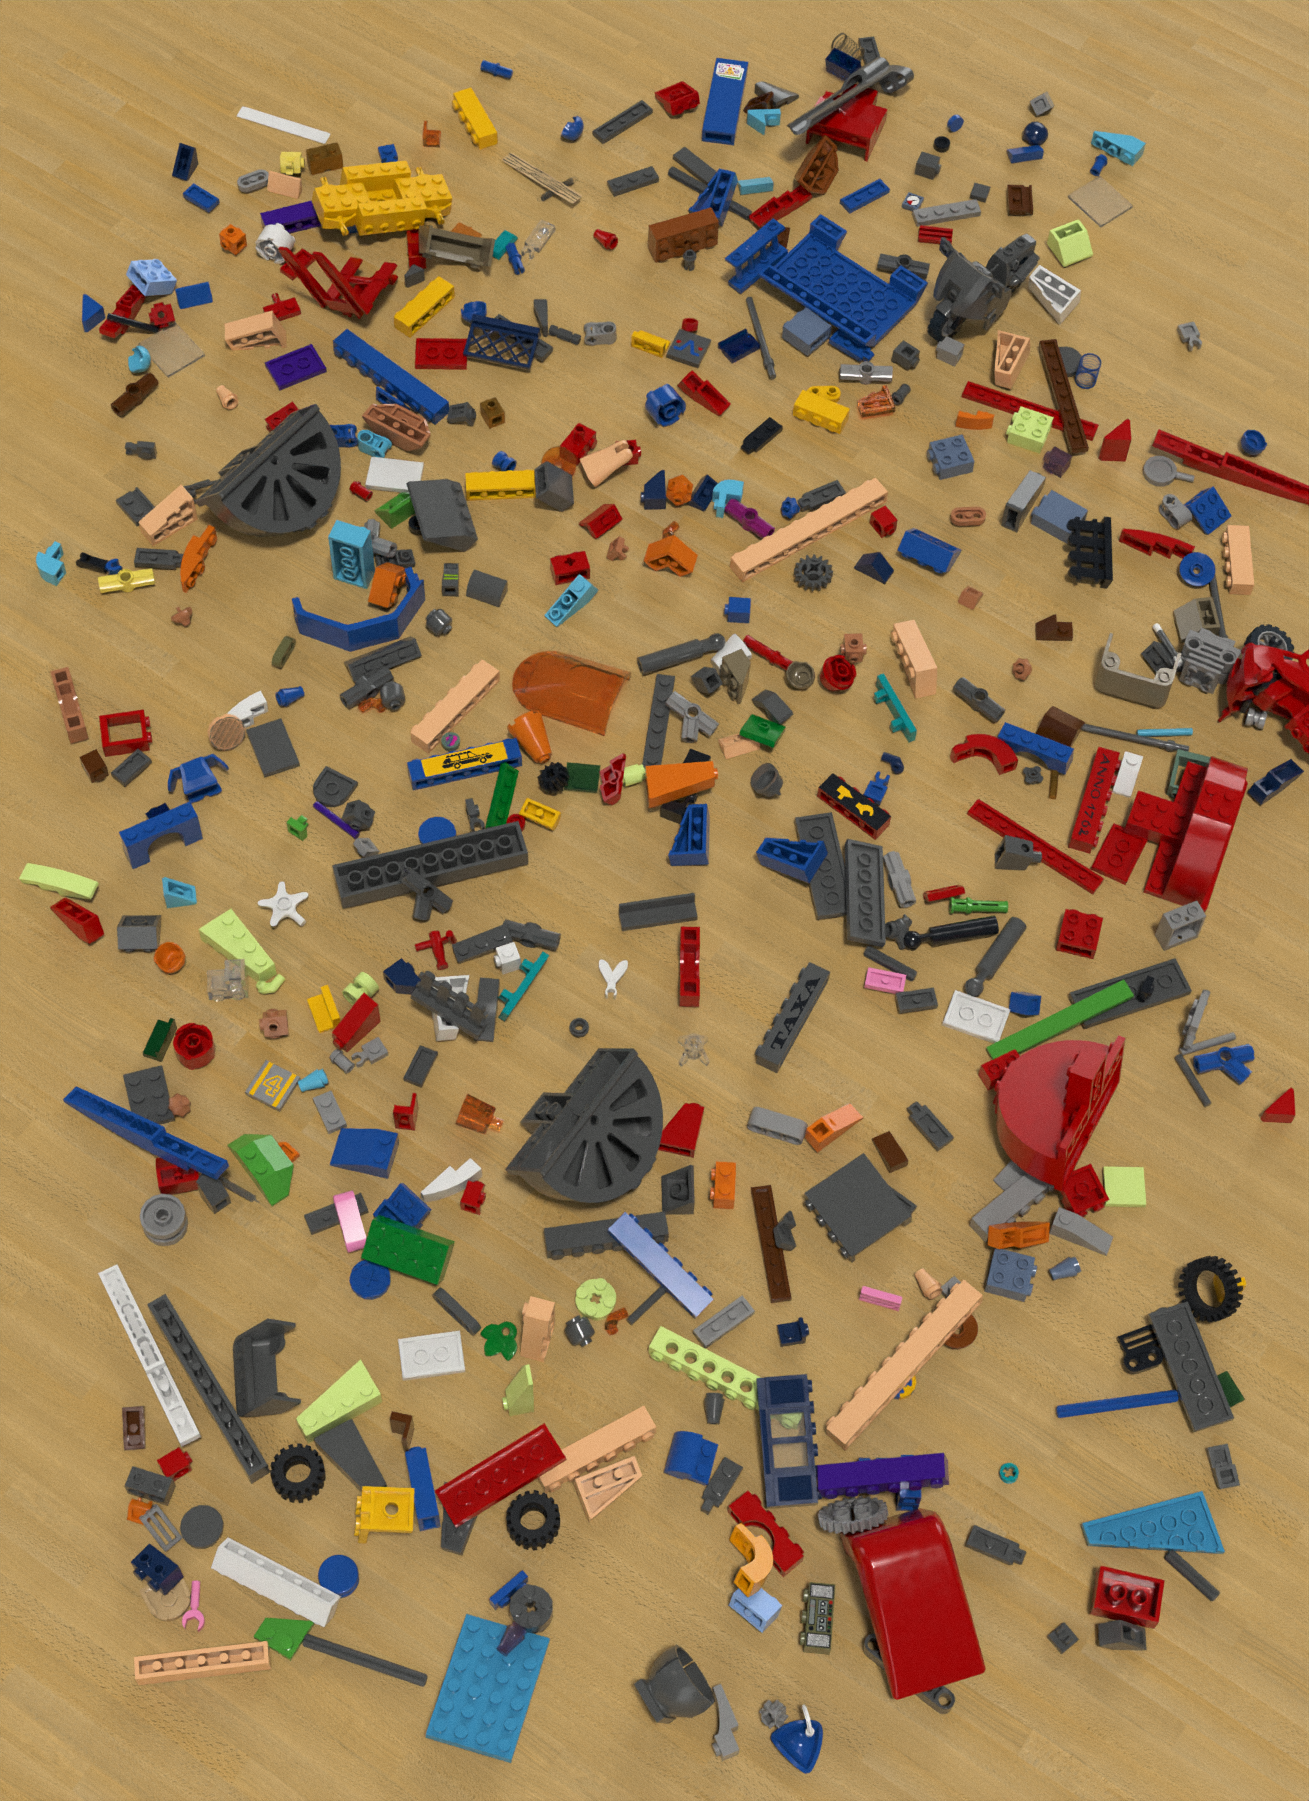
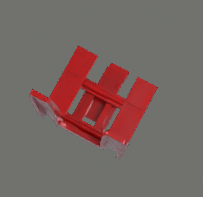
M278 248L286 263L322 308L329 306L330 309L341 311L343 315L352 317L355 314L360 319L363 314L368 315L374 306L373 302L381 290L385 289L388 284L394 285L398 279V276L393 274L397 268L396 263L384 262L379 271H376L370 278L354 276L363 262L361 258L350 257L339 272L322 252L314 251L312 253L313 257L332 282V285L326 292L289 248Z

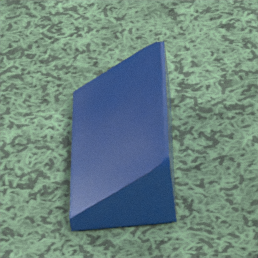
M1039 145L1007 149V154L1011 163L1043 159L1044 150Z
M209 282L175 289L180 309L213 302Z
M379 386L376 387L377 401L382 404H398L410 410L403 402Z

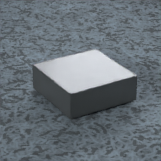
M974 183L970 199H977L986 203L991 187Z

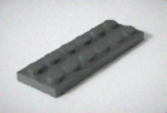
M832 812L795 817L799 842L800 840L813 843L824 841L828 852L809 883L817 920L846 916V872Z
M847 839L845 842L847 940L883 947L886 944L883 846Z
M1176 958L1072 991L1069 993V998L1072 1004H1075L1122 980H1125L1134 994V998L1082 1023L1085 1029L1189 995L1192 990ZM1148 975L1155 978L1152 984L1155 986L1152 996H1147L1145 1002L1137 1000Z
M1188 1301L1149 1313L1148 1318L1193 1432L1232 1421L1234 1416Z

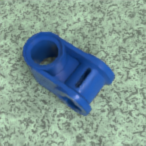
M330 425L338 447H354L358 444V439L356 438L357 427L355 425Z

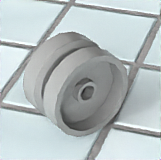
M169 1194L155 1195L148 1199L141 1208V1225L145 1236L150 1242L158 1246H170L179 1242L186 1234L188 1220L184 1206L178 1198Z

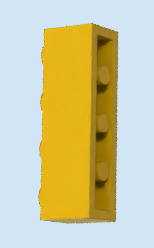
M472 88L453 93L452 106L454 110L458 111L460 121L464 122L467 133L470 132L474 144H477L479 150L498 144L497 131Z
M440 276L432 280L402 310L396 312L394 315V327L411 338L455 298L454 286Z
M534 470L465 473L467 501L536 498Z

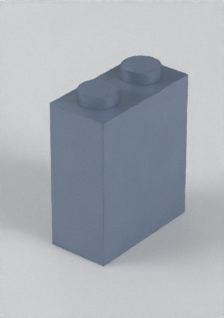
M1051 490L1048 495L1043 496L1040 506H1036L1033 509L1031 524L1068 544L1067 539L1069 536L1075 535V531H1070L1067 528L1068 521L1075 517H1080V520H1086L1088 510Z

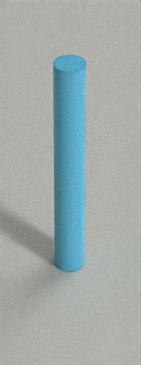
M1138 729L1136 735L1145 737L1193 735V729Z

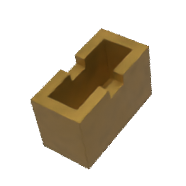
M338 142L306 149L307 164L311 175L324 173V170L327 169L331 171L342 169L343 157Z

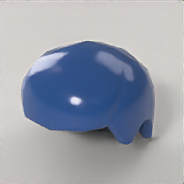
M579 116L573 117V123L567 122L561 133L563 138L573 141L581 136L584 130V122Z
M475 301L464 304V309H461L463 320L472 323L473 314L486 316V303Z
M1247 430L1240 440L1242 449L1249 455H1258L1267 446L1264 436L1256 430Z

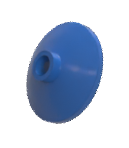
M1194 552L1182 559L1179 571L1186 583L1195 587H1201L1210 583L1214 578L1215 565L1206 554ZM1193 570H1198L1199 574H1195Z

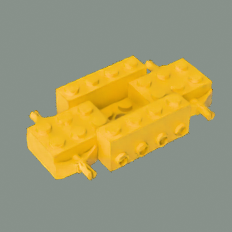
M407 161L342 167L340 185L329 184L326 177L320 178L322 186L314 188L312 203L322 228H337L341 230L343 236L349 234L347 227L355 225L359 236L419 229V226L424 225L425 218H436L438 224L442 225L445 223L443 216L450 214L452 196L442 174H424L422 167H417L415 171L418 176L411 177V170Z

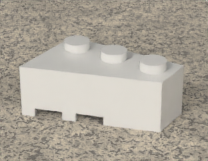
M1041 265L1029 276V289L1060 325L1080 302L1081 290Z
M469 975L435 977V980L439 983H442V981L448 982L452 986V991L457 994L460 991L466 993ZM432 1012L436 1041L456 1039L459 1028Z

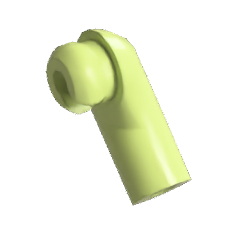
M277 974L272 982L258 981L256 988L261 994L275 993L285 981V978Z

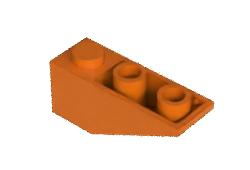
M848 1104L821 1117L806 1129L805 1139L818 1153L861 1121L863 1117L851 1104Z

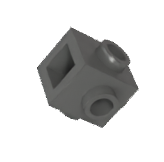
M356 800L347 803L341 819L348 823L352 829L358 831L369 828L372 825L375 811L367 803Z

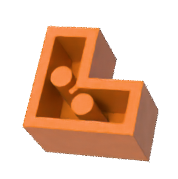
M672 535L650 543L644 562L654 571L669 567L681 577L693 572L698 555L678 537Z
M389 562L377 566L368 602L386 608L396 604L398 600L397 589L406 584L405 567Z

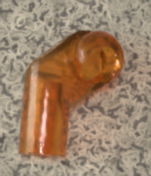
M673 521L663 530V539L674 535L673 533L679 528V524L676 521Z
M370 697L358 705L362 713L371 707L376 708L379 712H384L387 709L383 706L382 700L375 697Z
M625 1307L608 1315L604 1327L609 1335L616 1334L618 1332V1321L629 1316Z

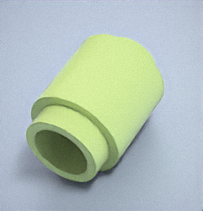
M642 764L625 767L623 785L625 787L640 783L645 779V769Z

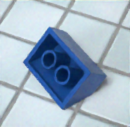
M916 528L905 531L897 551L902 552L901 555L903 557L917 559V563L920 565L932 566L934 571L943 574V572L950 571L962 550Z

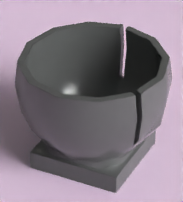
M677 1644L666 1649L655 1660L647 1680L640 1679L634 1684L657 1723L670 1724L676 1717L693 1718L705 1712L715 1701L712 1690L695 1661L683 1668L693 1659Z

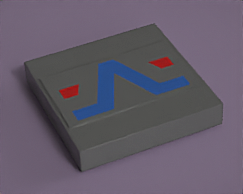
M679 329L666 354V358L699 368L711 344V339Z

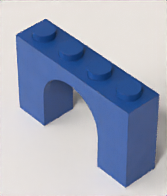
M190 801L119 832L125 855L132 869L150 862L148 855L149 846L153 841L165 834L179 833L185 846L203 839L198 816Z

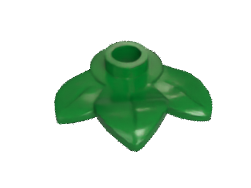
M506 1321L499 1325L490 1324L482 1330L481 1335L487 1339L484 1346L486 1356H494L501 1352L507 1361L514 1357L518 1345L515 1340L517 1328L513 1323ZM509 1328L510 1333L505 1336L503 1330Z

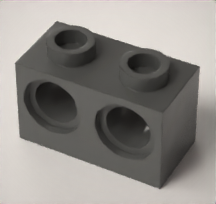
M132 1466L125 1483L128 1494L168 1506L176 1487L172 1478Z

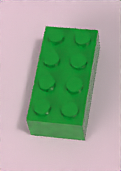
M378 1215L372 1219L361 1258L438 1285L444 1280L455 1241Z

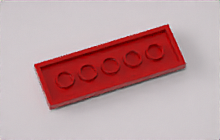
M544 1423L434 1491L457 1528L567 1459Z

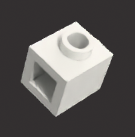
M514 942L496 948L494 961L496 966L500 967L502 974L519 970L521 965V958Z

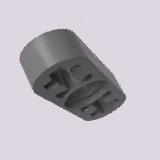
M440 1287L432 1294L435 1301L469 1334L474 1336L481 1329L477 1320L443 1288Z

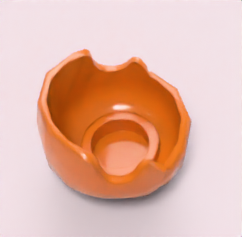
M165 942L155 950L154 962L163 972L175 973L185 964V953L176 943Z

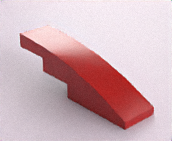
M799 185L791 192L787 190L778 198L772 197L749 215V219L761 228L770 220L775 219L777 221L812 199V194Z
M1123 528L1119 542L1146 555L1151 556L1153 552H1156L1168 559L1172 555L1183 559L1186 555L1193 553L1195 546L1181 540L1144 530Z

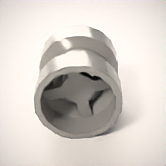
M1249 707L1244 725H1254L1256 728L1263 730L1267 712H1257L1254 708Z

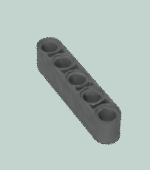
M870 1634L864 1641L863 1652L885 1671L880 1650H871L868 1647L869 1642L878 1644L876 1635ZM945 1686L932 1689L931 1692L915 1694L940 1714L949 1713L955 1703L954 1694ZM939 1698H947L950 1705L942 1706L939 1703Z

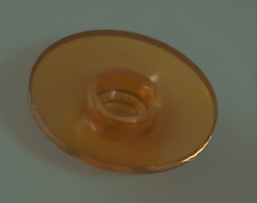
M553 447L546 451L542 457L541 464L546 461L553 465L561 462L562 467L560 469L572 476L576 470L575 456L565 447Z

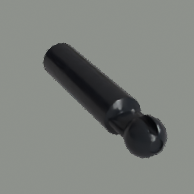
M994 915L929 927L928 932L924 934L909 931L903 939L905 947L914 950L921 943L925 942L936 946L996 935L999 933V927Z

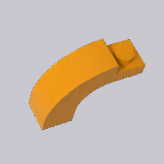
M740 1523L735 1526L729 1541L744 1555L748 1564L740 1568L734 1583L747 1597H750L763 1587L772 1569L773 1554L762 1534L755 1537Z

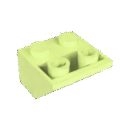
M1079 219L1050 230L1047 245L1063 267L1093 256L1088 232Z

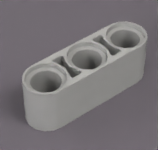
M754 1107L752 1109L747 1128L755 1133L795 1145L802 1144L808 1124L803 1120L761 1107Z

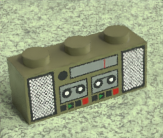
M809 1582L808 1589L804 1588L803 1602H807L806 1610H802L801 1623L805 1624V1632L800 1634V1645H804L803 1652L830 1654L835 1598L834 1584Z

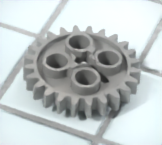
M863 1496L858 1498L851 1497V1499L843 1498L842 1501L835 1500V1503H828V1506H823V1510H819L818 1519L820 1527H823V1530H828L829 1533L835 1531V1534L843 1532V1534L848 1532L854 1534L856 1531L863 1532V1529L872 1530V1526L879 1527L878 1524H883L884 1520H887L888 1509L886 1502H883L882 1499L878 1500L877 1497L871 1499V1496L863 1498ZM852 1509H854V1515H855V1520H854V1521H852V1513H851V1510H852Z

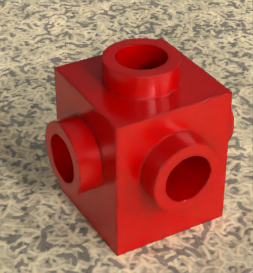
M163 302L153 304L154 308H150L151 312L148 313L150 322L155 323V326L165 328L169 326V323L175 322L171 303L166 305ZM162 312L165 314V316L163 318H159L158 314Z

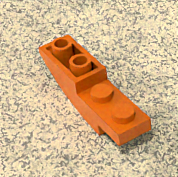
M211 525L207 526L200 538L193 535L185 549L180 570L182 589L185 593L195 585L199 574L201 575L204 572L205 565L203 559L207 556L210 547L217 541L215 527Z

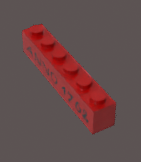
M1098 746L1068 848L1089 854L1092 847L1096 848L1099 840L1096 833H1101L1104 823L1100 821L1101 816H1106L1108 806L1105 803L1106 801L1110 802L1113 792L1109 789L1110 786L1115 785L1117 778L1114 772L1119 771L1121 760H1118L1120 752Z

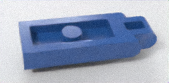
M840 329L829 338V344L859 362L861 360L869 362L874 357V353L870 351L871 348L869 346L863 345Z

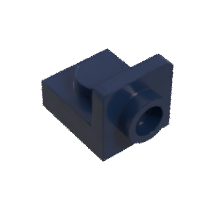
M803 1317L798 1318L797 1322L777 1325L781 1347L805 1343L806 1337L809 1335L808 1324L804 1323Z

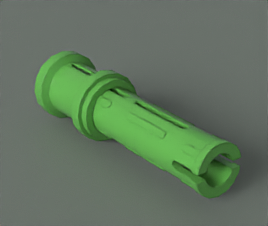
M950 897L949 913H1007L1008 901L972 900L970 897H966V899Z

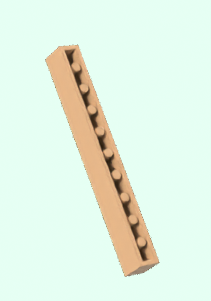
M876 477L870 481L867 480L861 486L851 489L845 495L836 497L832 502L822 505L816 511L807 513L805 517L793 521L787 527L780 528L776 533L764 537L760 542L751 544L747 549L735 553L731 557L730 568L743 583L887 502L888 491Z
M963 1280L960 1284L956 1283L950 1290L951 1294L946 1299L942 1298L938 1302L937 1309L925 1316L923 1319L924 1323L919 1328L915 1327L909 1334L910 1338L905 1343L901 1342L897 1346L896 1353L884 1360L881 1365L882 1368L870 1375L868 1378L869 1382L864 1387L860 1386L854 1393L855 1397L850 1402L847 1401L840 1408L841 1412L836 1417L833 1416L826 1423V1435L845 1451L980 1306L983 1295L968 1282Z

